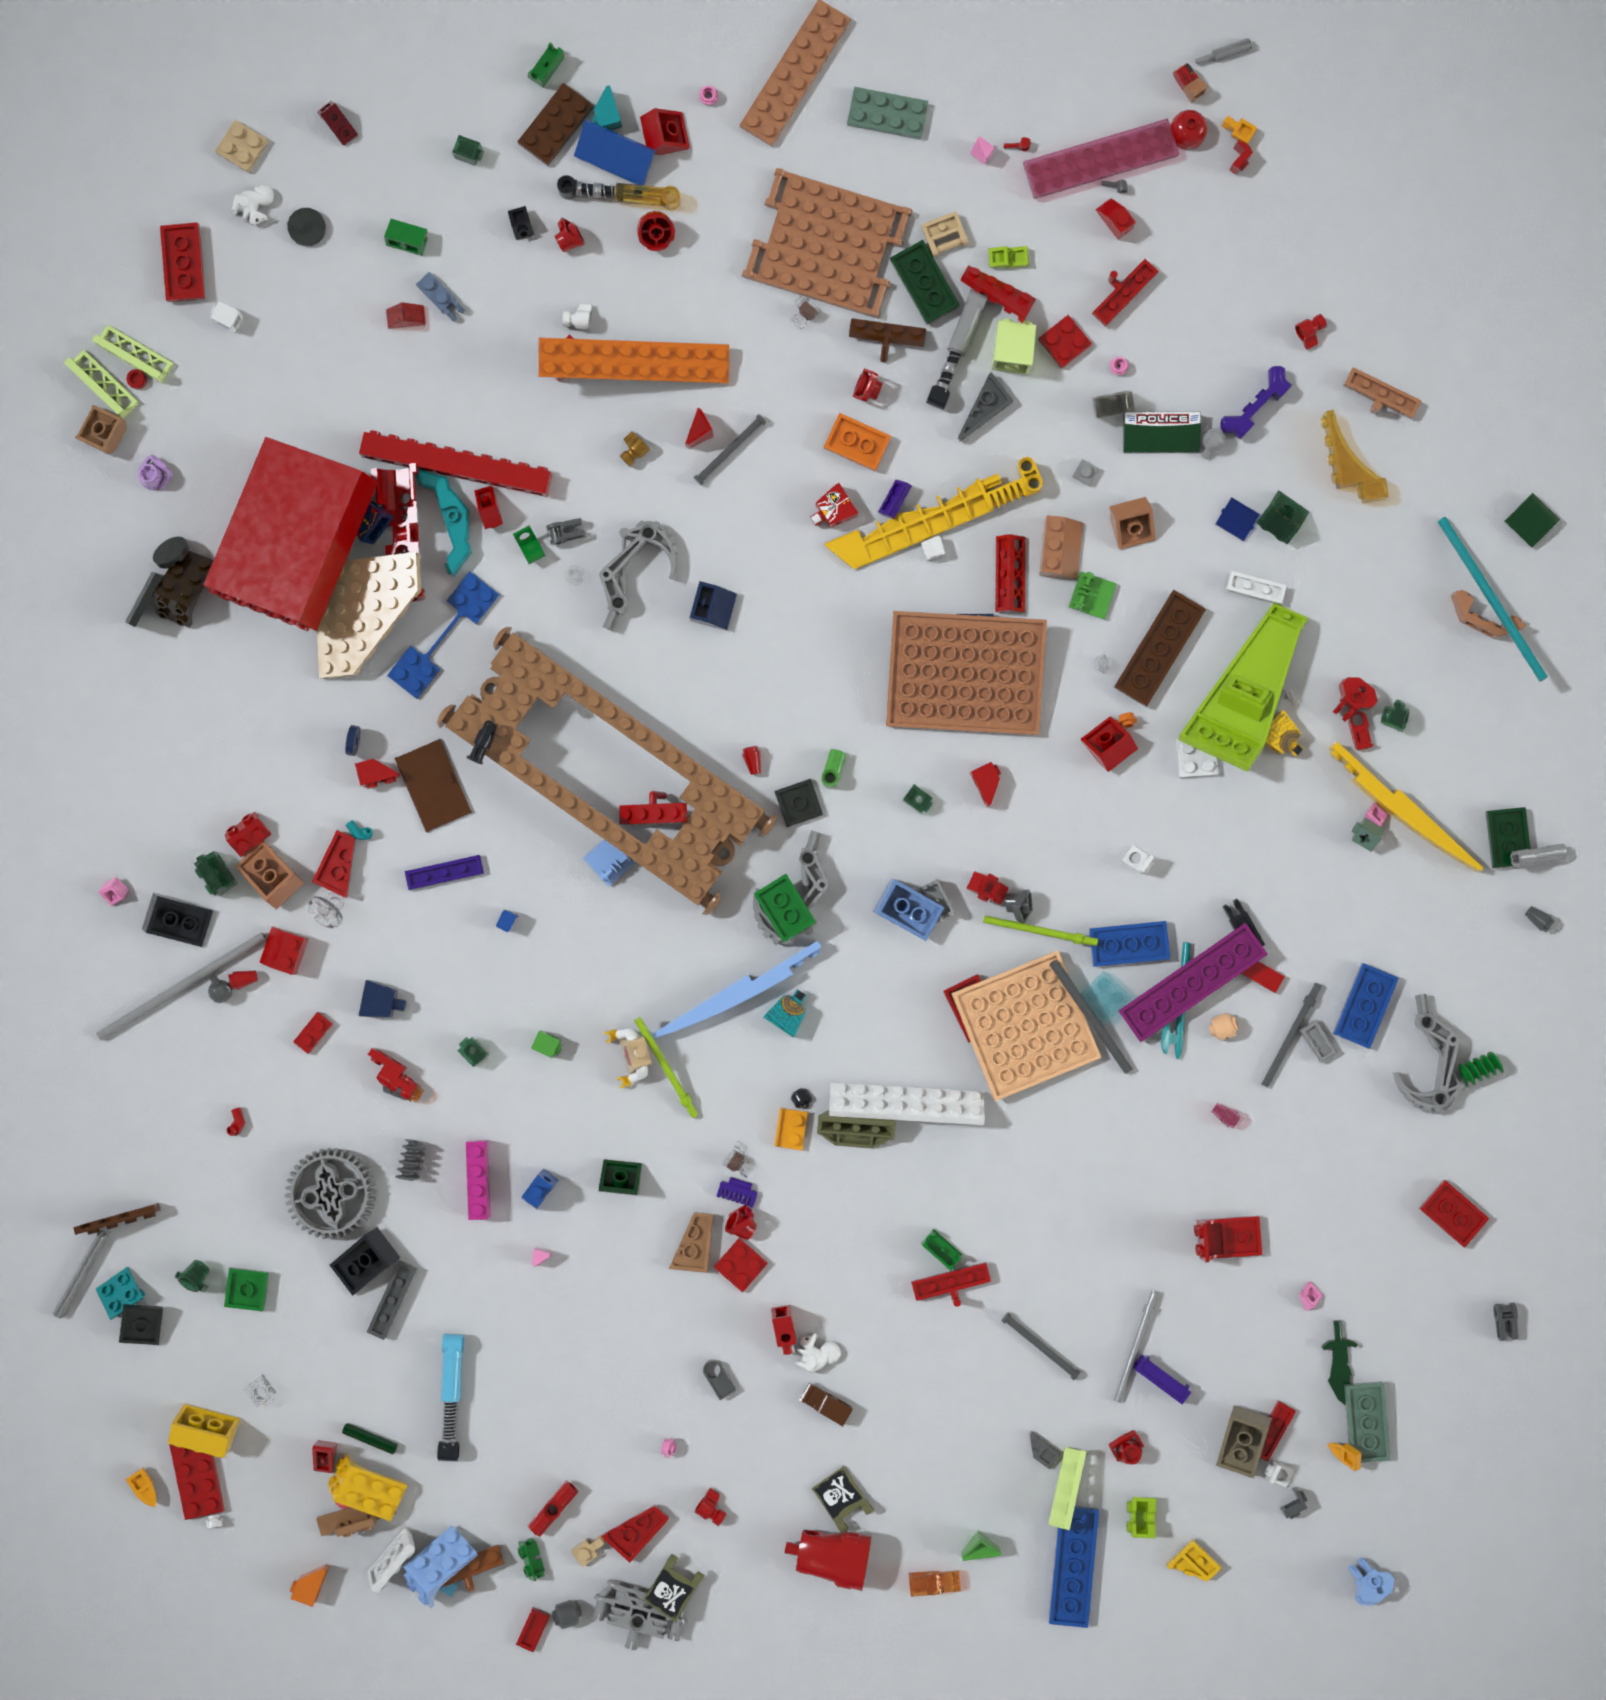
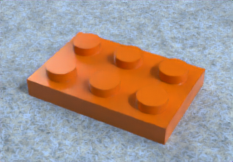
M839 413L824 445V449L876 472L891 436Z

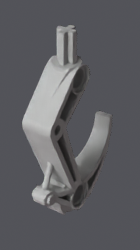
M642 520L635 528L629 530L621 528L619 534L622 537V551L599 573L608 602L607 609H609L603 624V628L607 630H614L619 616L623 615L628 607L626 601L625 567L646 544L656 546L667 554L671 563L669 579L673 580L675 576L677 550L673 545L674 540L672 537H669L670 532L666 528H660V523L657 521L644 522ZM646 530H652L654 532V535L651 538H645L643 536ZM626 538L635 539L626 547ZM621 573V576L619 577V585H618V583H617V581H616V578H617V576ZM618 599L624 602L621 608H615L613 605Z
M812 830L806 847L802 848L799 856L802 886H804L805 892L803 901L808 909L829 888L828 880L818 858L819 853L816 852L822 834ZM806 853H810L813 856V861L810 864H806L802 860L803 855ZM811 880L813 883V887L808 892V886H810ZM754 896V918L758 922L759 930L762 929L764 931V937L766 939L769 937L774 939L773 944L775 945L778 943L792 944L797 936L783 943ZM810 927L798 935H801L803 933H805L806 935H811L813 933V928Z
M1427 994L1415 995L1418 1014L1415 1015V1026L1424 1032L1433 1049H1436L1439 1053L1434 1090L1423 1093L1412 1091L1402 1082L1399 1072L1392 1073L1399 1091L1408 1102H1412L1415 1108L1420 1107L1421 1111L1426 1113L1433 1110L1435 1114H1441L1442 1111L1453 1107L1456 1094L1466 1089V1084L1459 1081L1453 1071L1460 1037L1433 1015V1012L1429 1011ZM1424 1017H1427L1429 1019V1025L1427 1027H1424L1422 1025V1020ZM1452 1076L1455 1080V1084L1449 1086ZM1441 1093L1443 1100L1438 1104L1435 1097Z

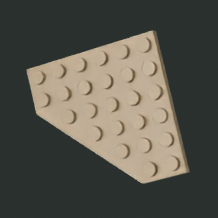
M412 552L347 560L317 629L319 678L355 676L360 672V667L366 660L370 659L377 650L376 647L380 641L387 637L397 619L403 616L410 607V602L414 597L417 598L421 592L419 553Z

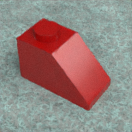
M1112 198L1096 208V212L1118 240L1135 226L1136 221L1126 208Z
M493 485L475 490L477 508L484 529L496 528L502 525V516Z
M992 762L970 772L986 807L992 804L1000 780L999 775H1001L997 764L993 765Z

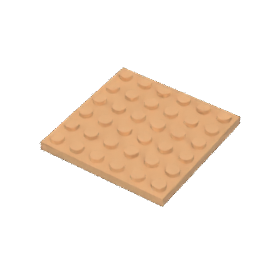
M1058 950L951 993L994 1101L1101 1058L1084 1014L1049 966L1052 961L1057 959L1067 973Z

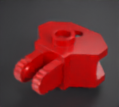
M1347 677L1343 679L1339 684L1340 702L1332 712L1337 714L1344 705L1347 706L1349 710L1342 718L1346 722L1355 711L1373 708L1378 702L1375 689L1360 677Z
M974 871L966 889L977 894V898L984 902L989 900L1001 905L1009 887L998 882L999 878L990 873L986 876Z

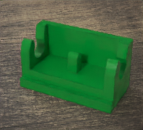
M550 42L534 68L528 72V78L544 88L565 58L563 50L559 47L556 49Z
M390 219L384 235L386 246L422 256L428 239L426 237L428 231L426 228Z
M934 1228L921 1242V1245L950 1271L962 1258L963 1254Z

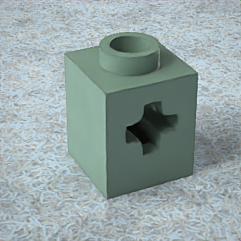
M1364 817L1361 823L1357 822L1351 831L1353 832L1352 841L1372 852L1382 839L1384 828Z

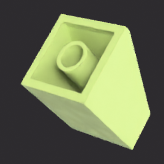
M1012 319L998 320L991 370L1029 375L1033 364L1036 325H1032V322L1029 321L1016 323Z

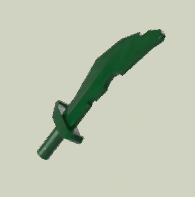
M1334 1320L1335 1339L1328 1340L1321 1347L1323 1350L1332 1348V1365L1328 1382L1337 1399L1345 1405L1344 1385L1351 1384L1350 1376L1352 1375L1350 1367L1347 1365V1347L1353 1346L1356 1348L1357 1343L1347 1338L1343 1339L1341 1320Z

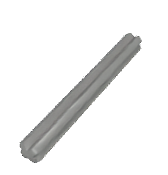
M105 1231L98 1232L53 1312L55 1317L61 1319L67 1312L109 1238V1234Z

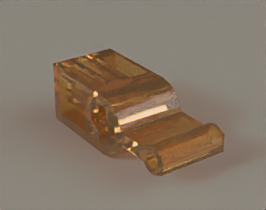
M959 1570L909 1573L910 1595L913 1597L938 1595L944 1592H960Z

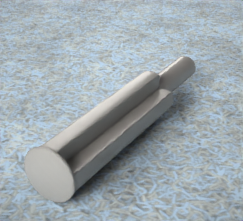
M1249 38L1214 49L1211 54L1197 58L1195 62L1200 64L1212 59L1217 61L1252 49L1251 41Z

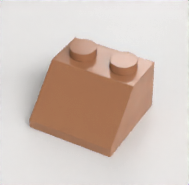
M1146 497L1109 506L1111 524L1119 549L1156 540L1153 509Z

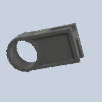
M711 1359L705 1363L703 1367L704 1376L719 1400L736 1391L719 1361ZM710 1363H716L720 1367V1373L715 1377L709 1376L705 1371L706 1366Z

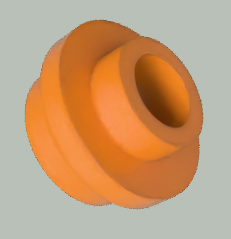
M1132 712L1119 715L1118 723L1123 728H1130L1137 722V717Z

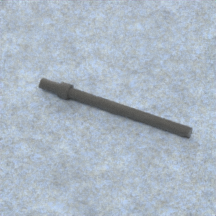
M1315 983L1309 995L1305 996L1304 1004L1261 1085L1269 1087L1310 1008L1315 1005L1317 1001L1315 999L1322 987L1318 983Z

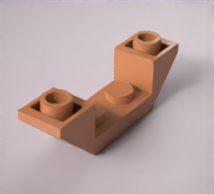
M1457 590L1452 593L1451 598L1459 622L1493 639L1509 634L1502 623L1498 627V624L1488 620L1486 622L1480 619L1481 616L1477 613H1468L1474 601V598L1470 597V593L1464 590ZM1510 616L1518 631L1525 628L1526 624L1522 622V619L1517 616Z

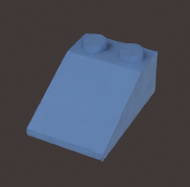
M891 878L873 912L926 941L945 907Z

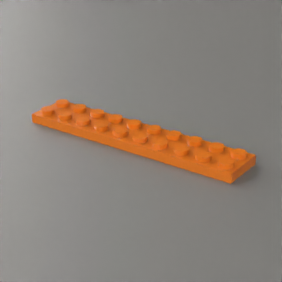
M539 337L538 377L729 383V344Z

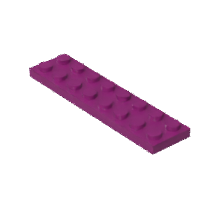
M1244 923L1118 1010V1012L1141 1043L1267 956L1268 953L1248 925Z

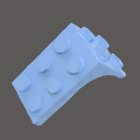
M452 1525L403 1566L405 1571L403 1576L407 1580L406 1585L412 1592L416 1591L419 1594L418 1599L424 1606L428 1605L432 1608L434 1606V1597L441 1586L478 1556L477 1552Z

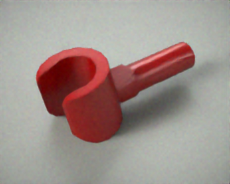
M1022 137L1020 143H1004V148H1019L1025 152L1029 150L1031 142L1029 138Z

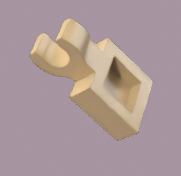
M601 1535L591 1543L586 1538L573 1548L571 1553L579 1564L584 1567L598 1556L599 1553L596 1550L605 1544V1540Z

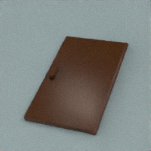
M441 739L394 758L426 833L472 813Z

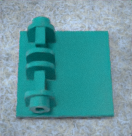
M126 1267L96 1288L110 1320L120 1316L123 1311V1304L134 1305L138 1301L143 1300L146 1295L142 1289L139 1290L129 1267Z

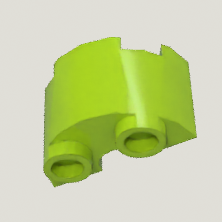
M1132 1497L1131 1501H1127V1513H1130V1521L1126 1523L1127 1533H1131V1536L1134 1538L1156 1539V1498Z

